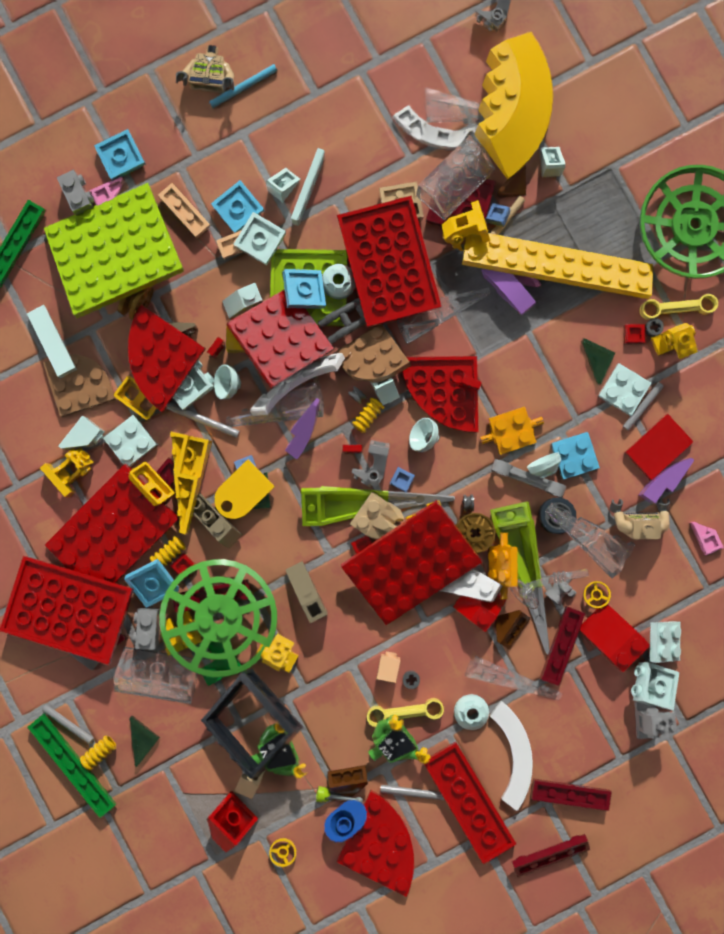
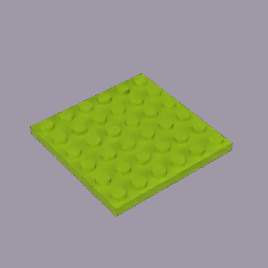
M148 183L118 195L110 201L103 202L101 205H95L92 209H87L77 216L72 215L44 228L73 315L76 319L185 272Z

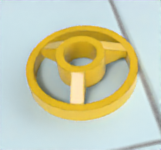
M594 581L584 588L583 598L590 607L602 608L609 603L611 592L605 583ZM597 583L605 586L608 591V597L603 596L602 591L597 589ZM593 584V590L590 593V598L587 600L586 590ZM595 591H598L600 593V596L597 599L593 596V593ZM592 600H607L601 606H593L590 604Z
M280 838L272 843L269 856L275 865L286 867L292 864L296 858L297 850L291 840ZM277 842H288L287 845H281L278 848H272ZM292 845L294 857L288 862L289 847ZM280 849H285L287 853L282 855L279 851ZM271 852L277 853L280 858H283L285 864L276 862Z

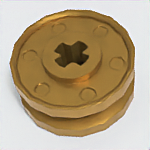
M151 286L121 299L118 304V312L122 315L129 313V318L133 320L140 305L147 308L150 304L154 287Z
M470 513L461 517L456 523L457 528L476 553L486 551L492 546L496 530L489 517L481 513ZM478 529V537H471L472 533L470 530Z

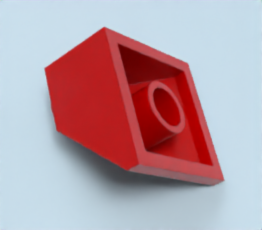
M497 594L493 602L460 596L453 605V608L486 632L497 618L506 599H500V594Z
M232 791L207 817L211 837L225 853L234 848L258 820L257 816Z

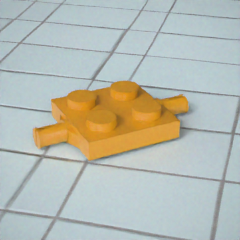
M525 406L490 417L488 421L491 427V434L480 437V440H483L481 443L483 445L493 441L497 446L499 455L535 444L537 442L534 436V427L544 424V421H541L543 418L539 417L531 420L528 417Z
M500 533V544L489 547L488 577L502 585L500 599H508V588L518 586L517 547L508 545V533Z

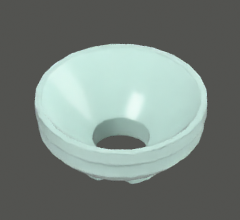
M335 264L328 267L323 273L324 292L329 297L344 299L353 293L356 285L349 267L343 264ZM336 274H341L344 277V282L340 285L333 282V277Z
M223 364L217 369L214 377L215 394L219 399H230L241 387L239 374L230 365Z
M429 418L420 419L410 432V447L418 452H426L433 448L439 440L438 426Z
M552 453L532 462L527 466L530 474L540 478L556 473L561 463L560 453Z
M468 694L462 696L456 702L454 717L461 727L467 730H477L487 722L489 708L483 698L478 695ZM472 708L478 711V717L474 720L467 717V711Z

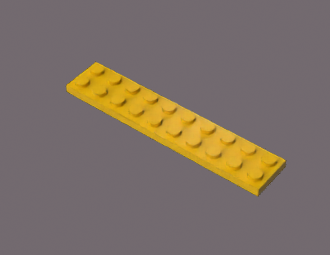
M490 233L491 241L483 243L481 236L477 234L465 237L462 265L644 299H650L652 296L653 264Z

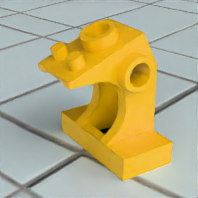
M478 200L471 203L473 210L450 217L441 225L443 239L447 243L452 244L454 249L457 248L463 251L461 246L463 238L472 234L480 235L483 243L491 241Z
M687 323L668 329L662 334L650 338L657 356L675 349L680 360L698 352L694 339L696 335L695 329Z
M82 448L77 450L71 449L65 454L67 459L56 468L48 463L40 467L42 472L64 497H71L75 493L70 484L79 476H85L91 471L90 466L94 463L90 459L89 454ZM71 463H74L77 470L70 475L66 468Z
M277 633L269 648H264L260 656L263 658L262 663L277 671L283 669L289 673L299 656L290 651L294 642ZM262 644L260 645V647H259L258 651L256 652V654H257V653L261 650V648L263 647Z

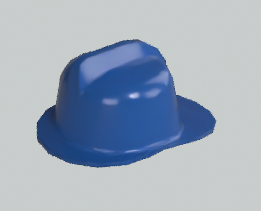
M348 800L327 817L324 826L325 833L329 839L335 842H343L357 833L364 826L367 819L365 806L357 800Z

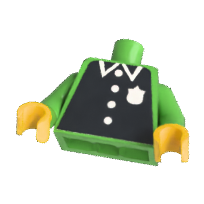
M393 714L388 719L380 720L377 723L372 735L376 746L368 751L374 761L384 755L390 763L407 759H418L420 763H428L430 755H426L427 749L422 747L420 751L417 750L419 748L415 739L403 726V720L399 721L397 715Z
M278 722L265 729L258 744L260 753L251 756L258 765L287 734ZM292 741L266 768L268 772L272 771L274 774L296 776L297 778L307 775V772L303 773L301 770L306 766L304 763L296 766L299 764L300 759Z

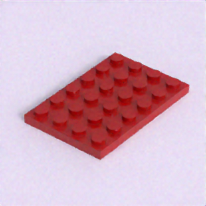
M412 196L337 215L367 328L442 307Z
M124 464L59 529L45 546L67 569L116 583L179 520V517L164 502L154 506L129 480V472L132 469L127 464ZM139 476L137 477L143 485L146 484ZM151 490L150 493L156 499H159L157 494L153 490Z
M436 500L341 564V568L384 624L388 625L481 564L482 561Z
M23 556L0 631L110 665L134 588Z

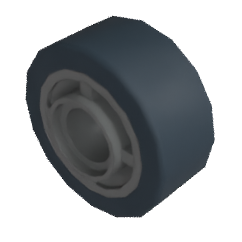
M564 498L546 500L540 506L538 512V520L541 527L553 534H563L569 531L577 519L573 504ZM556 510L561 513L559 521H555L553 518V513Z

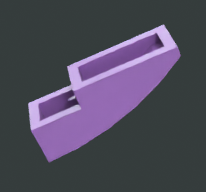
M488 269L481 270L483 277L496 288L497 293L521 316L536 304L533 297L513 274Z
M318 398L313 401L290 431L295 436L289 442L285 451L295 459H298L313 434L319 413L320 400Z
M684 459L661 471L642 489L639 496L650 504H654L664 491L673 492L694 462V459Z

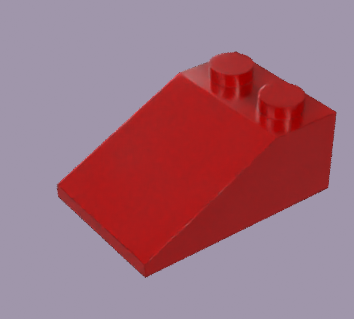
M609 604L602 608H597L580 627V631L621 672H624L650 647V644Z

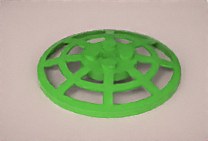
M706 165L679 167L661 177L646 195L640 213L642 240L652 258L669 272L691 279H705L724 273L723 266L712 272L697 274V263L708 262L716 257L724 261V242L719 246L713 240L717 231H724V223H719L715 212L721 206L724 208V195L702 185L703 174H708L724 181V171ZM695 173L693 185L682 186L671 191L666 183L676 176ZM658 188H660L666 198L660 204L656 217L646 215V209L649 201ZM693 191L692 201L683 205L676 198L679 194ZM700 193L709 194L717 201L710 206L700 201ZM670 202L676 212L672 219L662 218L663 211ZM691 220H697L699 222L698 229H695L691 226ZM645 223L655 225L657 237L663 246L656 253L651 248L647 239ZM661 226L671 227L674 237L668 243L664 239ZM679 242L688 246V257L677 253L672 248ZM706 244L713 251L710 255L697 258V247ZM666 253H669L674 258L689 263V273L670 267L661 258Z
M225 559L203 561L183 571L167 589L160 609L161 634L169 652L181 665L190 671L210 677L234 675L254 665L261 658L260 656L264 648H269L277 625L275 599L264 579L246 565ZM226 565L238 568L239 571L235 579L226 577L210 578L207 567ZM198 569L200 570L202 581L192 586L184 596L174 591L176 586L186 576ZM246 573L251 575L261 585L267 598L256 601L251 591L241 584ZM212 583H227L231 586L226 595H215ZM203 586L205 587L208 597L200 604L189 599L195 591ZM238 589L248 597L250 604L239 607L233 599ZM171 598L180 603L177 613L178 627L167 631L165 613L167 603ZM270 605L271 626L266 638L257 633L260 622L259 609ZM187 606L196 611L195 622L183 625L184 608ZM251 611L254 612L252 630L241 625L242 614ZM217 612L224 615V621L220 624L213 621V615ZM198 630L204 637L199 648L191 642L186 634L187 632ZM237 632L248 637L241 646L235 650L232 649L229 639ZM181 635L185 644L196 653L191 664L177 653L169 638ZM253 640L263 645L261 650L251 660L238 667L235 656L244 651ZM211 641L222 642L225 653L215 654L206 652ZM203 657L214 660L227 659L231 670L209 671L198 668V665Z

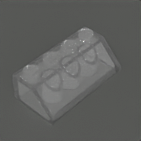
M469 135L418 185L416 197L445 220L495 171L485 148Z
M124 647L114 675V692L191 704L198 673L190 671L181 665L172 654L168 656L166 653ZM181 656L191 664L193 658Z

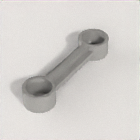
M498 459L494 460L491 468L493 472L511 477L563 498L566 486L532 475Z

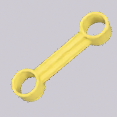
M705 294L698 300L659 303L657 300L649 299L641 305L640 315L646 320L654 319L660 314L692 311L708 315L717 309L718 300L712 294ZM704 298L712 301V310L707 311L703 309L701 302ZM651 303L656 307V314L654 316L646 314L644 310L646 304Z
M430 698L425 704L390 709L372 706L367 712V721L371 726L376 727L377 723L370 719V713L376 709L383 712V720L388 719L393 714L397 715L398 719L426 715L431 719H438L444 713V706L437 698ZM431 702H437L441 706L440 712L436 715H430L427 711V706Z

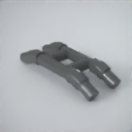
M359 298L318 321L321 328L339 317L345 327L328 337L331 344L366 324ZM356 308L361 318L352 323L346 313Z

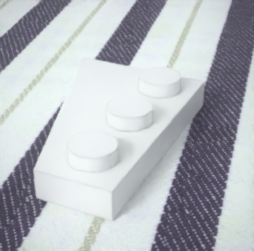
M472 569L441 589L440 592L493 602L502 585L479 571Z

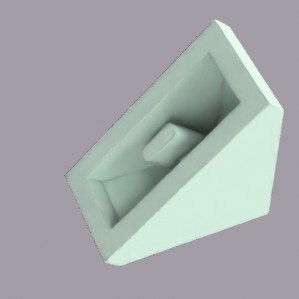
M560 147L540 148L542 177L561 176L566 164Z
M285 168L268 179L266 187L269 193L283 203L299 183L300 178Z

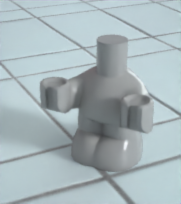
M567 573L564 578L556 581L553 587L544 594L560 606L564 595L567 594L572 598L577 593L569 586L574 577Z

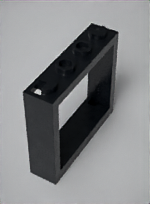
M253 669L243 671L201 719L207 730L217 739L218 744L224 747L229 753L230 758L240 766L242 772L250 779L261 775L303 728L300 722ZM245 686L287 733L259 765L218 718Z

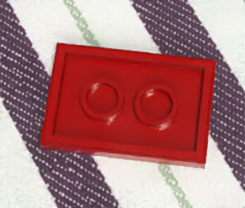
M666 414L629 447L625 454L649 480H653L694 441L669 414Z

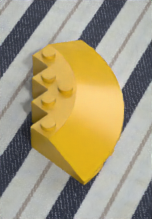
M532 32L501 42L490 49L486 63L492 69L491 72L486 74L482 84L488 96L482 99L478 109L485 120L478 124L474 135L507 179L520 171L535 154L546 134L552 114L553 84L546 57Z

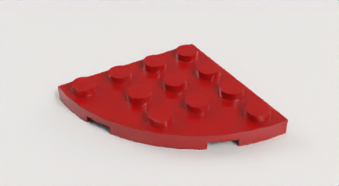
M140 305L129 332V364L140 391L154 407L164 412L206 348L143 305Z
M477 356L406 357L411 366L402 371L403 378L417 405L427 415L442 425L458 431L478 433V391L460 385L463 376L478 380Z
M370 790L363 804L367 811L366 822L357 833L346 840L337 858V863L407 897L414 873V852L409 831L400 814L397 813L390 803L378 793Z

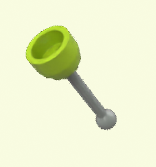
M318 786L316 802L325 803L332 798L345 801L357 800L363 803L361 797L352 798L333 795L328 788Z

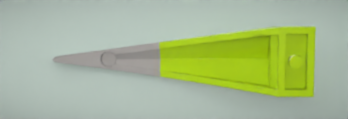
M321 486V488H301L302 525L323 526L352 519L372 492L399 509L426 505L436 500H440V502L454 501L455 497Z
M529 502L491 509L493 524L499 539L500 533H508V545L517 547L518 582L545 652L548 655L550 647L536 532Z

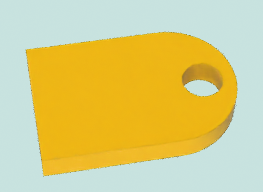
M247 459L217 489L214 498L215 506L218 512L226 518H242L269 494L275 486ZM225 501L232 503V509L229 512H225L222 509V504Z

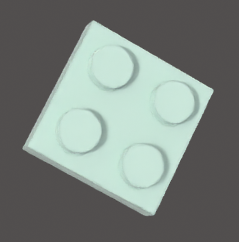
M253 212L233 245L267 265L286 235V231Z
M618 363L598 397L631 416L651 385V382Z
M135 415L129 417L103 438L123 465L127 464L129 467L158 445Z
M650 622V662L680 661L681 622Z

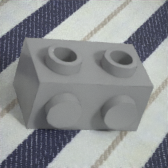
M71 170L56 177L72 212L76 216L87 209L93 208L92 202H94L91 193L86 191L84 187L86 182L82 174L78 175L75 170Z
M140 608L134 615V624H137L136 632L133 633L132 641L135 643V649L155 650L159 647L160 609Z

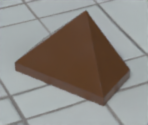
M526 164L501 186L497 193L499 198L526 195Z
M520 610L497 616L495 619L497 642L510 650L531 618Z
M366 765L327 771L329 790L348 797H353L368 784Z

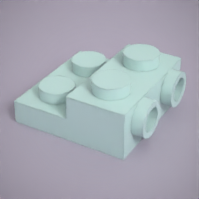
M199 360L173 397L182 410L188 408L199 398L201 399L215 387L213 385L214 378L208 372L205 374L202 371L203 365Z
M639 662V665L634 670V674L637 676L636 683L631 689L633 701L674 711L679 672L650 662Z

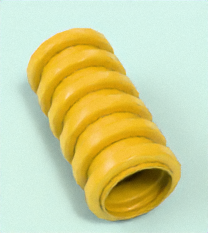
M370 398V403H366L367 406L363 407V412H359L360 416H356V421L352 422L353 426L361 433H366V428H370V423L373 424V419H377L376 415L381 413V409H384V405L375 398Z
M174 536L172 541H168V545L165 544L163 549H159L160 552H155V556L150 557V561L153 562L158 559L163 566H167V562H171L172 558H176V554H181V550H185L186 546L178 537Z
M105 735L103 740L100 739L94 745V748L91 747L89 752H85L80 757L81 764L87 770H93L94 766L98 765V762H102L103 758L107 757V754H111L112 750L117 748L116 743L111 737Z

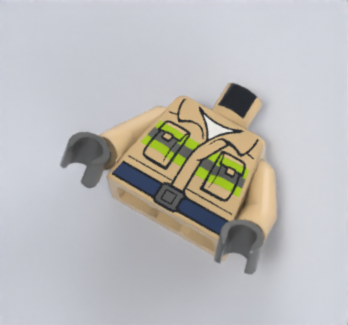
M208 45L206 54L198 53L195 59H192L183 71L176 73V83L183 81V86H187L188 80L190 88L193 90L225 93L227 87L235 90L233 71L230 65L225 62L224 57L218 56V47L214 45Z
M612 499L610 511L615 513L614 518L617 528L630 538L661 539V534L669 529V499H667V504L661 503V499L658 500L657 509L660 513L621 512L623 501L619 499L618 504H616Z

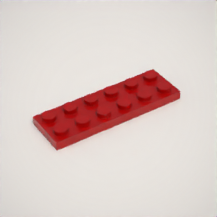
M457 742L451 743L430 756L428 763L424 765L483 865L515 846L517 843Z

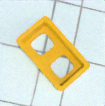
M130 376L125 378L114 393L115 398L145 420L150 419L157 409L152 406L146 412L140 407L146 397L140 391L135 379ZM131 386L139 391L134 400H130L125 396V393Z
M143 462L129 472V480L154 506H158L174 494V491L147 462ZM140 475L144 476L148 483L143 485L137 477ZM153 489L157 490L161 497L156 499L150 491Z

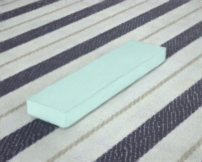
M320 148L316 151L291 216L292 224H300L324 162L325 152Z
M42 305L27 313L57 376L62 378L77 370L47 308Z

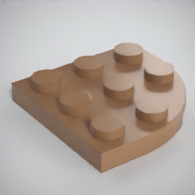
M382 324L377 325L333 353H342L345 359L341 367L350 377L360 382L361 380L371 381L372 383L386 381L411 366L408 359Z
M70 355L77 370L62 378L57 376L50 360L43 362L61 417L116 400L109 376L92 359L82 355Z

